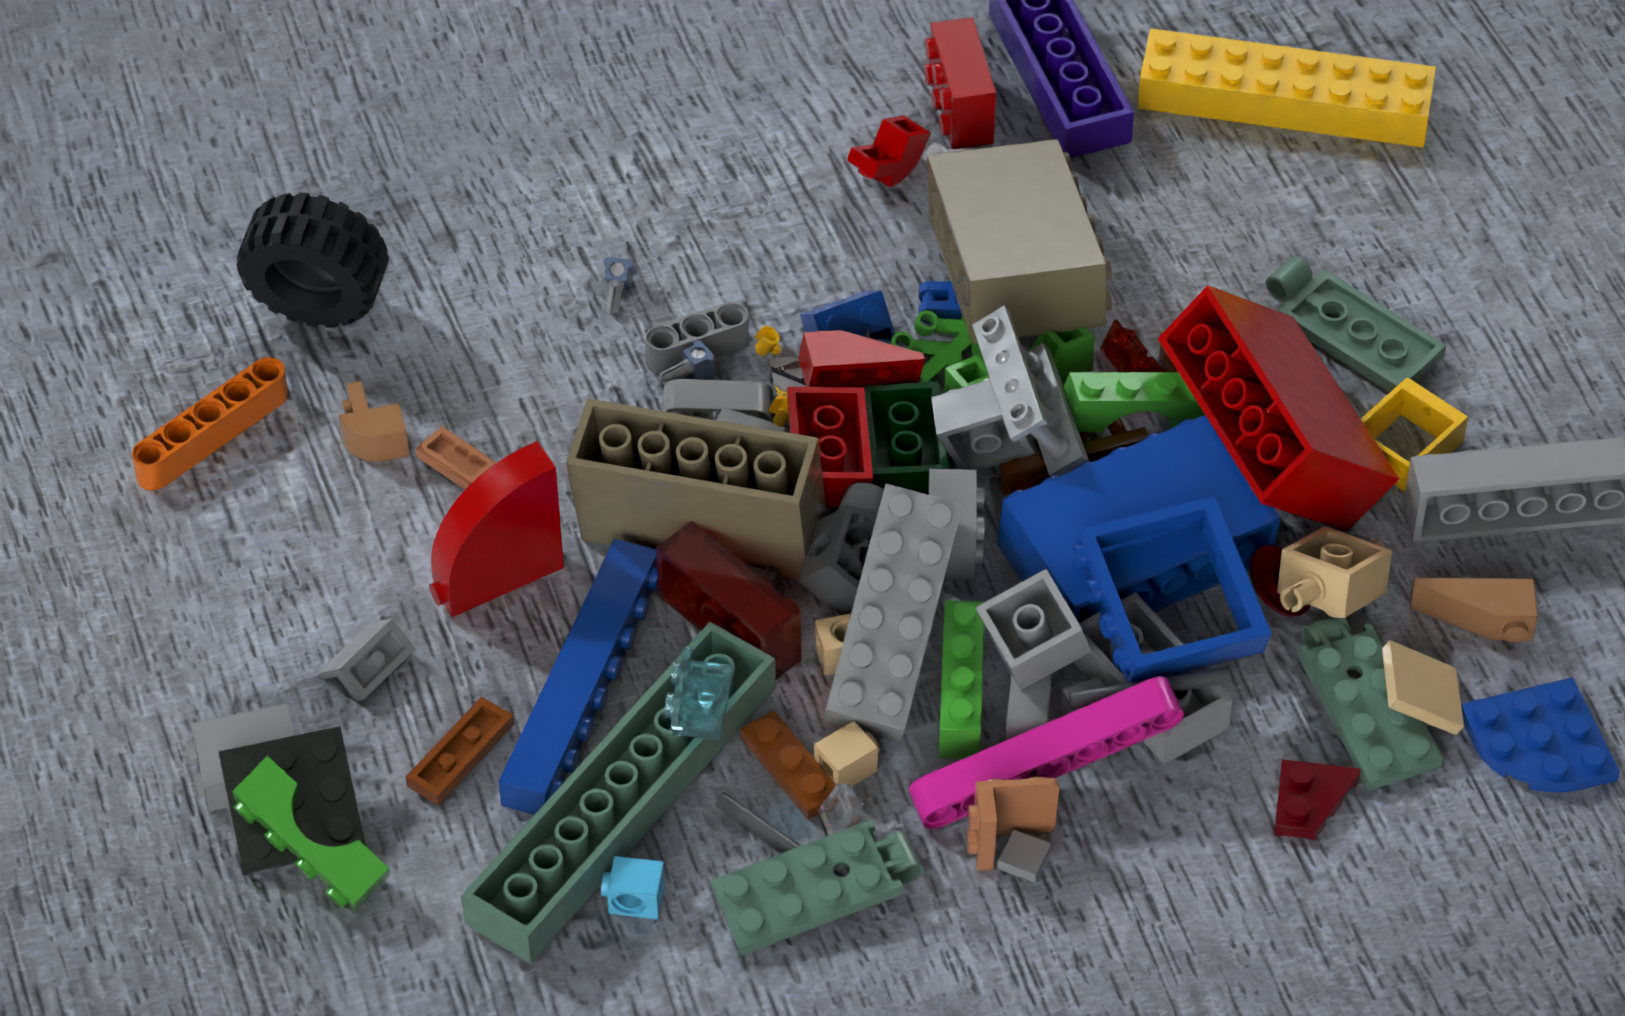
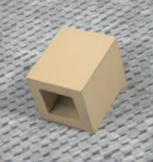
M852 721L814 744V759L841 792H844L878 772V753L880 749L874 736L868 731L864 732L855 721Z

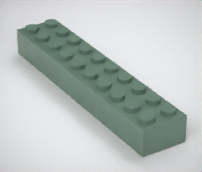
M709 622L461 895L464 924L529 964H532L601 886L604 871L611 872L614 856L626 857L776 688L775 658Z

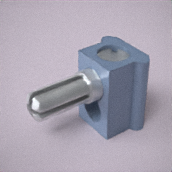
M607 257L603 260L606 265L604 279L610 287L606 311L612 313L613 310V313L617 314L620 309L622 289L624 287H632L633 274H636L638 270L630 259Z
M696 340L693 346L682 351L683 361L660 373V379L663 384L683 376L686 379L715 380L714 355L702 341Z

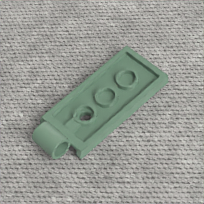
M1291 257L1266 279V288L1271 296L1278 301L1285 302L1277 311L1294 317L1310 342L1389 392L1407 377L1417 382L1445 356V344L1327 270H1321L1312 278L1310 266L1299 257ZM1334 314L1338 316V318H1330L1326 315Z
M1327 617L1303 625L1302 637L1304 644L1298 646V658L1355 768H1361L1360 777L1367 791L1440 768L1444 758L1425 723L1389 708L1382 654L1384 646L1372 623L1365 624L1363 632L1355 635L1351 634L1346 618ZM1354 670L1361 673L1362 677L1352 679L1348 676L1347 672Z
M871 819L710 880L712 891L740 955L743 956L900 896L903 891L902 884L916 880L924 872V867L908 833L904 831L894 832L885 836L881 841H877L874 835L875 825ZM839 867H847L850 870L844 877H838L834 874V871Z

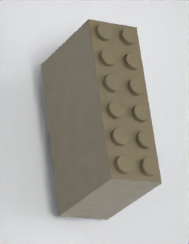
M1058 139L927 155L929 218L971 344L978 343L972 325L1004 305L1009 310L1018 337L1041 335L1045 331L1051 330L1056 333L1077 330V327L1084 326L1086 328L1106 326V311L1112 308L1110 290L1108 287L1106 288V280L1112 278L1111 262L1108 256L1103 257L1102 238L1100 235H1095V222L1093 215L1087 214L1085 194H1079L1078 176L1076 173H1071L1069 153H1063Z
M587 398L566 462L581 539L583 541L611 545L615 538L659 550V554L729 567L732 566L734 561L760 568H766L769 565L774 567V571L780 572L781 576L799 578L816 522L827 516L818 438Z

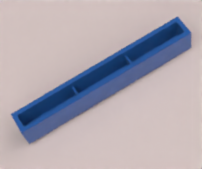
M614 538L499 779L501 806L535 815L565 782L564 780L568 772L573 773L580 757L579 748L582 741H589L594 728L595 713L597 710L602 711L607 702L608 685L611 679L617 680L622 668V655L625 649L630 650L634 644L636 625L639 619L644 620L648 614L652 590H658L661 586L664 568L659 567V550Z

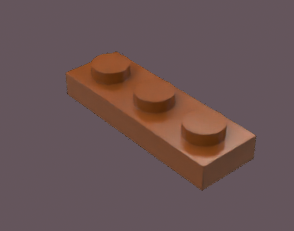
M481 696L405 777L406 786L439 806L514 726V716Z
M774 710L740 728V738L807 820L842 802L841 790Z

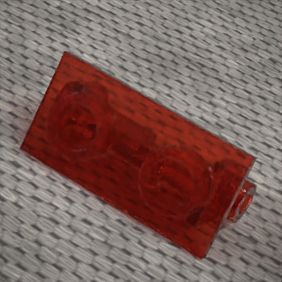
M1118 320L1113 321L1100 349L1118 372H1167L1164 367L1158 364L1153 356H1146L1149 351L1138 339L1137 333L1133 329L1123 327Z

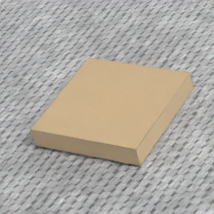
M1389 640L1382 648L1389 708L1456 735L1464 727L1456 668Z

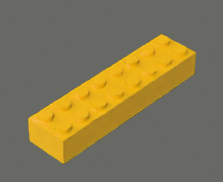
M1150 28L1140 74L1137 109L1424 148L1436 66Z

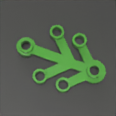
M928 310L921 311L917 315L914 329L919 335L925 337L931 336L934 333L958 335L951 342L914 340L906 332L895 333L890 344L898 346L896 342H903L907 345L906 349L932 357L923 365L921 373L923 380H920L919 383L929 382L945 367L961 362V353L968 347H971L972 357L978 355L984 361L979 344H971L963 317L961 320L940 319L935 313ZM921 321H928L932 326H924Z

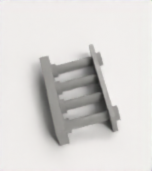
M1005 305L974 323L972 326L1010 440L1016 442L1028 434L1036 438L1050 477L1075 470L1080 464L1089 461L1051 350L1044 343H1041L1030 351H1026L1020 345L1009 310Z

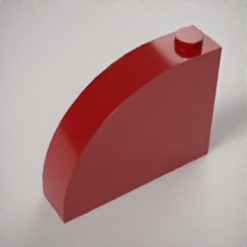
M538 441L504 457L475 479L456 499L439 526L432 546L431 568L433 583L429 584V589L435 603L438 606L443 604L451 617L564 568L556 466Z

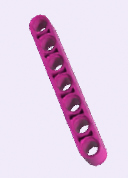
M1154 677L922 776L910 785L908 792L922 825L927 829H937L968 816V805H974L976 781L1060 777L1175 727L1184 718V711L1169 680L1165 677Z

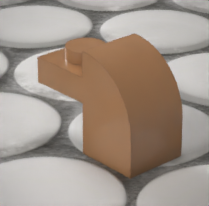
M362 381L348 383V399L342 400L344 414L339 415L342 442L346 449L360 459L375 462L409 456L407 431L400 404L396 403L369 409Z

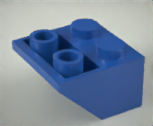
M867 290L800 314L805 332L842 330L866 337L869 329L871 339L890 344L895 334L882 290Z

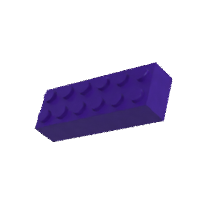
M989 0V17L1053 139H1058L1063 153L1068 152L1070 158L1132 143L1134 111L1074 0Z

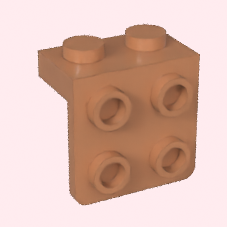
M1032 777L1017 780L990 779L988 781H976L974 805H968L969 829L966 830L967 853L975 854L977 870H993L996 835H1009L1013 829L1025 834L1052 832L1055 830L1059 796V783L1057 779Z

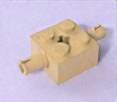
M1326 526L1318 529L1282 550L1277 588L1282 606L1286 610L1292 608L1291 612H1297L1302 607L1311 605L1324 610L1331 617L1346 618L1387 593L1392 550L1385 548L1380 541L1375 543L1376 539L1365 541Z

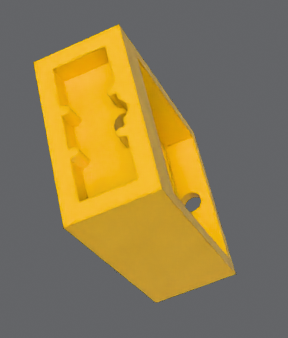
M1408 377L1361 418V421L1374 440L1401 415L1434 436L1436 439L1417 456L1452 453L1464 442L1468 421L1467 415ZM1375 440L1400 478L1394 485L1405 492L1410 462Z

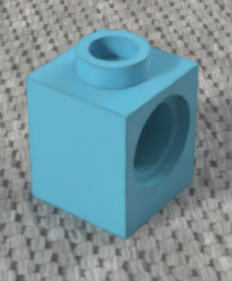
M614 856L611 872L604 871L601 884V896L608 897L609 914L658 919L665 887L664 861Z

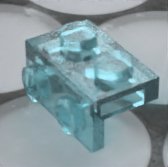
M683 647L681 661L674 660L672 666L671 684L675 685L674 693H667L665 700L664 716L671 718L672 735L721 740L733 678V665L693 661L692 647Z

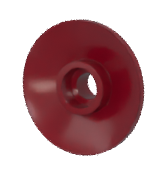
M1265 545L1258 548L1252 554L1249 562L1250 578L1258 595L1272 610L1283 616L1299 617L1306 613L1311 605H1306L1297 612H1291L1292 608L1286 610L1282 606L1280 594L1277 593L1283 548L1275 545Z

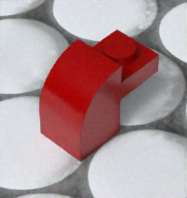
M904 115L883 118L873 144L852 147L847 161L856 166L862 176L869 179H878L888 187H892L903 181L915 168L931 133Z

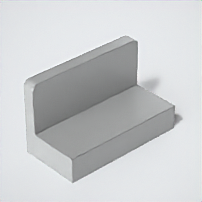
M393 618L371 622L318 673L322 679L337 677L355 701H361L378 687L416 648Z

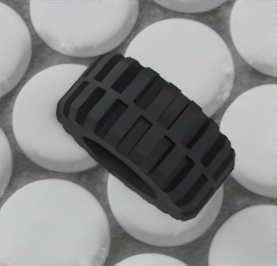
M299 192L295 196H292L291 193H286L276 198L273 197L262 203L255 210L238 251L236 265L246 290L252 291L253 298L259 303H265L268 306V310L275 314L279 312L287 316L286 319L297 322V320L306 322L307 326L317 327L320 324L325 325L326 328H334L340 323L345 326L361 319L373 307L388 266L389 256L384 239L380 237L379 230L374 224H368L366 217L359 211L355 213L349 209L348 205L339 202V204L332 202L326 196L312 197L309 193Z

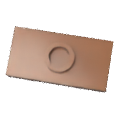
M443 426L416 447L417 458L464 490L482 473L497 463Z

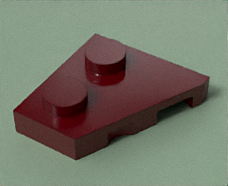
M1282 759L1274 835L1315 840L1325 828L1326 820L1334 816L1341 807L1343 798L1349 790L1358 785L1361 768Z

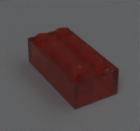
M691 521L656 546L658 596L699 631H702L711 622L774 657L776 680L802 661L801 611L798 605L792 599H785L774 590L771 583L764 576H757L745 566V563L737 554L730 553L722 547L712 533L707 530L703 531Z

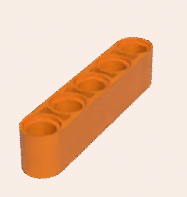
M272 357L257 360L137 443L131 453L138 485L145 490L151 491L165 487L281 406L289 395L284 364Z

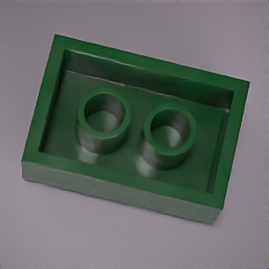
M939 382L862 386L865 391L873 472L872 484L883 489L885 484L929 495V469H949L947 450L936 434L931 397L940 395Z

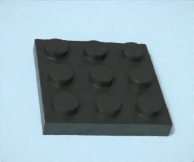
M341 726L218 751L243 874L294 864L298 860L287 848L283 852L278 851L264 837L267 830L257 820L250 824L234 809L237 802L234 800L232 791L266 756L271 758L298 783L299 794L294 805L293 817L299 830L308 839L329 847L343 846L360 840L366 846Z

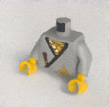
M766 325L755 335V338L758 340L755 344V350L761 356H767L771 353L772 357L769 358V384L774 394L773 402L768 410L770 413L776 414L773 418L776 426L790 428L787 387H806L798 360L799 352L783 342H779L780 336L773 327Z

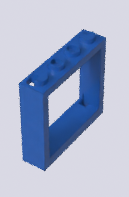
M1215 496L1080 528L1076 543L1072 546L1076 555L1075 565L1078 569H1083L1087 579L1085 588L1088 599L1092 604L1096 603L1100 613L1099 625L1104 638H1110L1114 648V665L1123 672L1127 683L1148 680L1154 677L1177 675L1265 651L1272 633ZM1196 525L1239 631L1142 655L1101 548Z

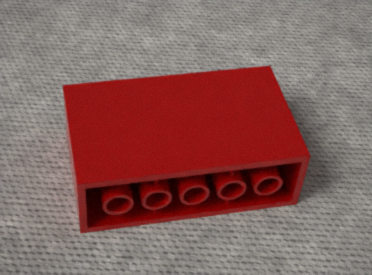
M1207 285L1157 338L1261 504L1349 531L1400 479L1294 317Z

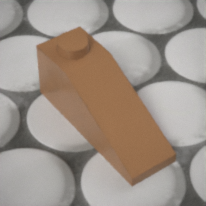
M1414 578L1410 598L1411 609L1490 640L1510 642L1533 641L1538 618L1534 579Z

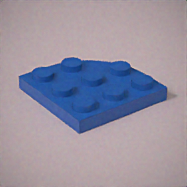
M1573 677L1461 704L1464 727L1474 748L1482 760L1504 778L1509 775L1530 784L1529 789L1553 793L1578 791L1618 781L1620 771Z

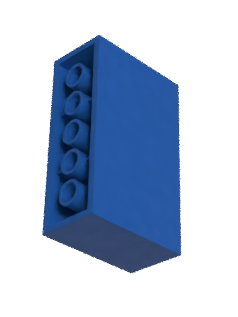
M1203 415L1196 419H1186L1178 424L1177 427L1163 433H1153L1143 441L1130 447L1117 448L1108 456L1094 462H1084L1068 473L1048 477L1041 484L1025 491L1017 490L1011 493L1006 499H1003L997 545L1022 582L1047 569L1078 623L1099 612L1096 603L1092 604L1088 599L1085 588L1087 579L1083 569H1078L1075 565L1076 555L1072 546L1076 543L1080 528L1215 496L1246 572H1249V562L1252 554L1262 546L1275 545L1281 517L1273 507L1260 503L1206 415ZM1196 525L1101 548L1120 600L1136 592L1154 613L1220 585Z

